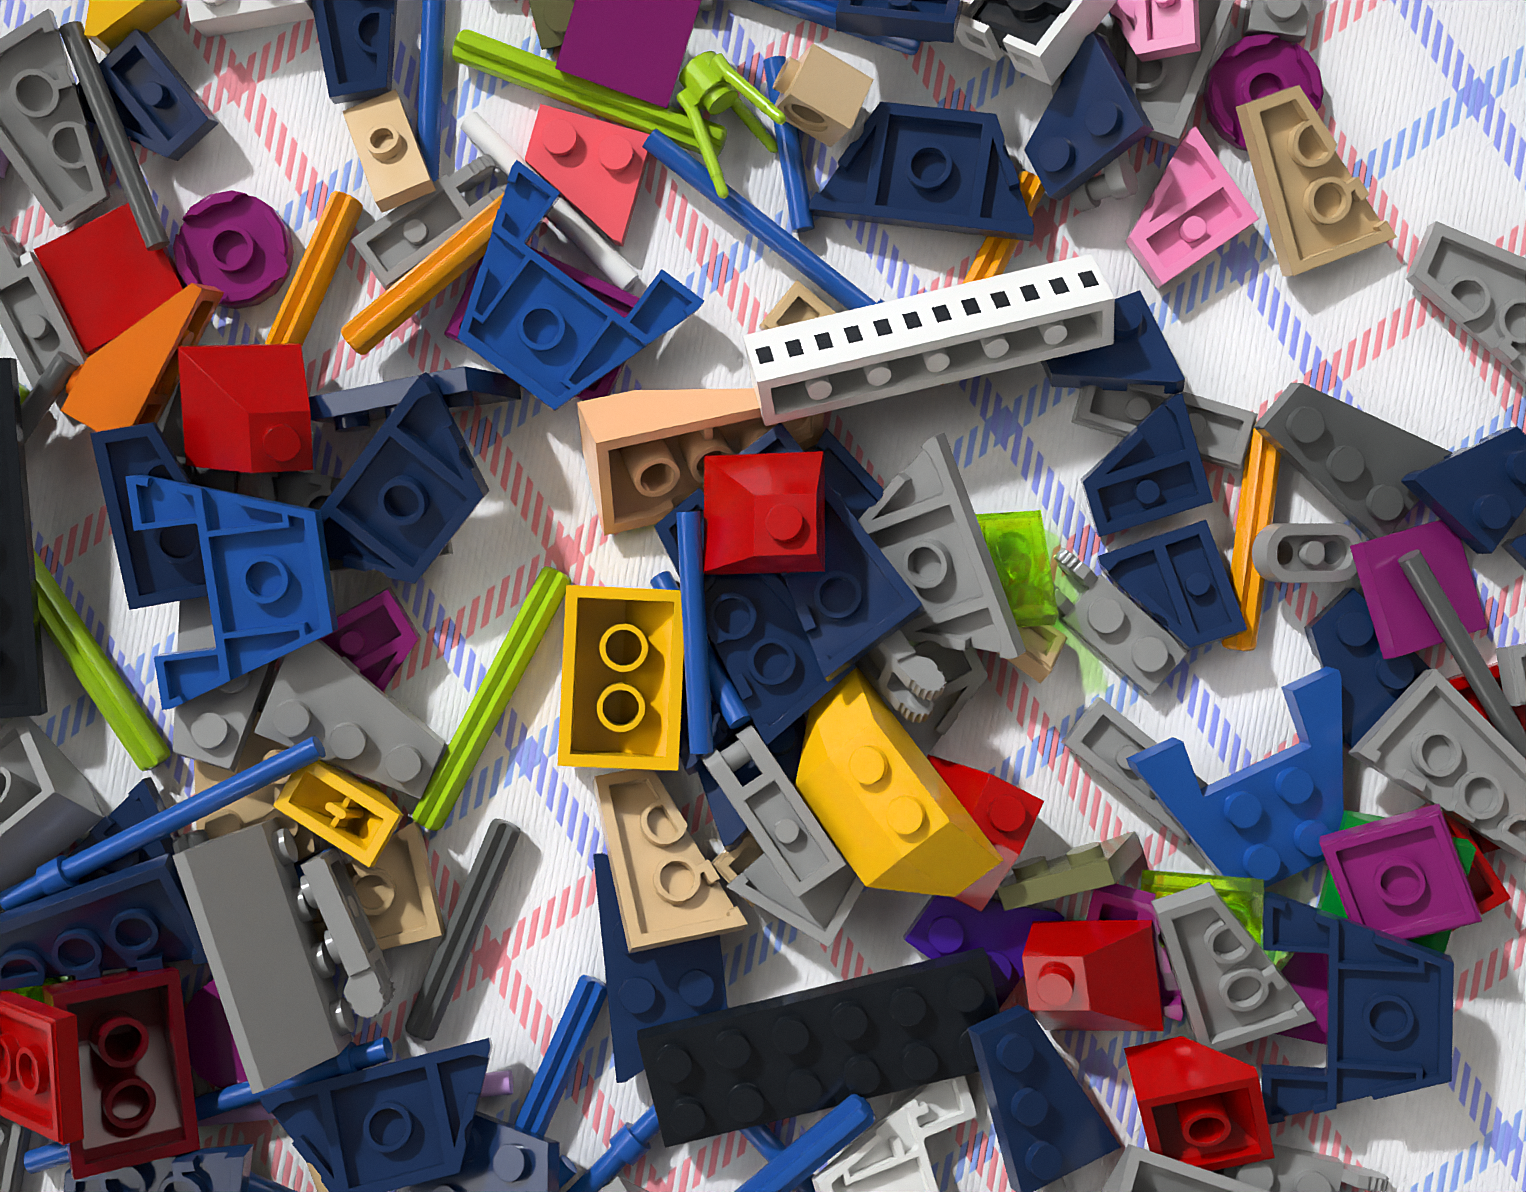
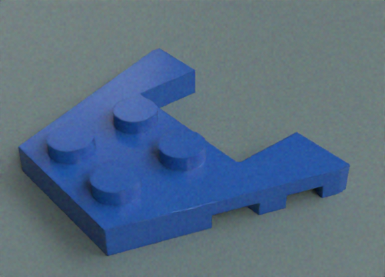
M516 160L511 167L507 179L508 183L492 226L490 240L482 265L479 267L457 339L556 411L697 312L704 303V300L661 269L627 317H622L526 245L561 197V192Z
M143 474L125 476L134 531L197 524L216 647L162 653L154 656L162 710L172 709L338 630L320 510Z
M1326 666L1281 687L1299 738L1298 744L1201 789L1184 742L1175 737H1171L1126 758L1131 770L1151 789L1158 803L1190 837L1188 840L1227 888L1241 899L1326 860L1319 844L1320 836L1339 831L1344 806L1342 678L1338 669Z

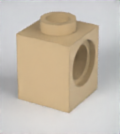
M813 43L798 60L790 56L783 64L773 84V89L780 92L774 106L785 114L786 122L827 146L832 147L851 130L874 79Z

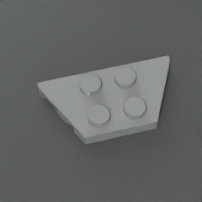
M945 433L936 435L925 441L921 446L923 450L904 472L896 475L884 489L882 498L876 505L869 507L858 522L925 608L924 611L899 629L908 641L921 643L925 640H932L939 643L942 647L965 651L968 648L998 652L1000 653V658L1013 659L1019 657L1026 652L1008 600Z

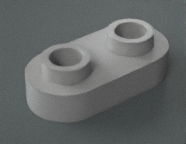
M1275 523L1267 525L1257 534L1252 547V560L1259 575L1271 582H1344L1357 573L1350 546L1361 543V539L1352 527L1341 523Z

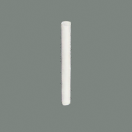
M477 112L471 113L462 122L460 129L486 155H490L496 165L507 176H509L514 162L518 160L541 177ZM560 197L547 216L621 290L626 291L638 279L639 275Z

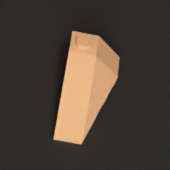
M754 388L633 390L577 402L582 451L604 536L657 524L698 488L704 492L705 456L738 455L775 427L777 424L764 425ZM824 413L781 423L804 451L816 445L823 434Z

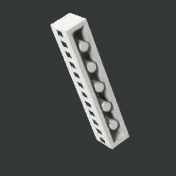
M1087 254L743 335L751 381L765 426L1111 345L1114 343L1115 298L1092 254Z

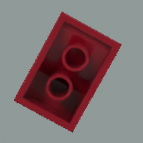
M165 963L164 969L143 972L131 969L104 974L99 978L73 980L42 986L45 1004L77 1015L84 1139L66 1144L73 1180L200 1150L179 970Z

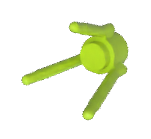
M707 51L694 57L679 74V82L684 87V90L677 94L676 99L687 113L719 198L725 199L728 197L729 191L700 110H707L711 115H718L731 108L771 153L778 151L777 142L738 97L737 91L779 125L784 124L786 116L768 98L737 73L722 53L716 54L714 51Z

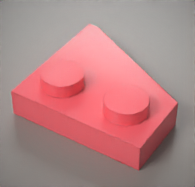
M540 104L525 161L547 183L561 192L564 199L581 214L583 213L600 228L609 240L615 245L624 246L650 155L642 146L650 134Z

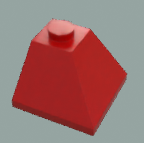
M300 343L177 346L186 466L247 473L313 470L311 413Z
M823 451L704 457L703 572L705 575L825 571V457Z
M928 754L926 757L1004 860L956 897H951L978 912H982L1019 857L1044 801L990 773Z
M1152 920L1032 922L1022 954L1029 1010L1045 1030L1164 1031L1165 1024Z
M1184 1036L1124 1048L1151 1152L1208 1171L1275 1158L1256 1067Z

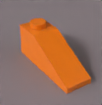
M191 283L96 351L69 377L66 384L68 397L60 411L95 431L156 422L157 424L180 380L177 346L198 345L224 292L214 286Z

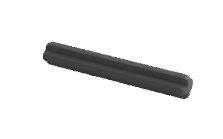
M495 818L490 823L406 1022L405 1031L414 1037L431 1041L437 1033L520 836V828L511 822Z

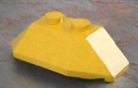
M859 668L853 669L810 707L795 789L866 887L956 897L1004 861Z

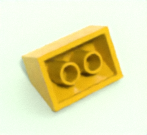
M566 585L557 766L678 771L684 659L680 590Z

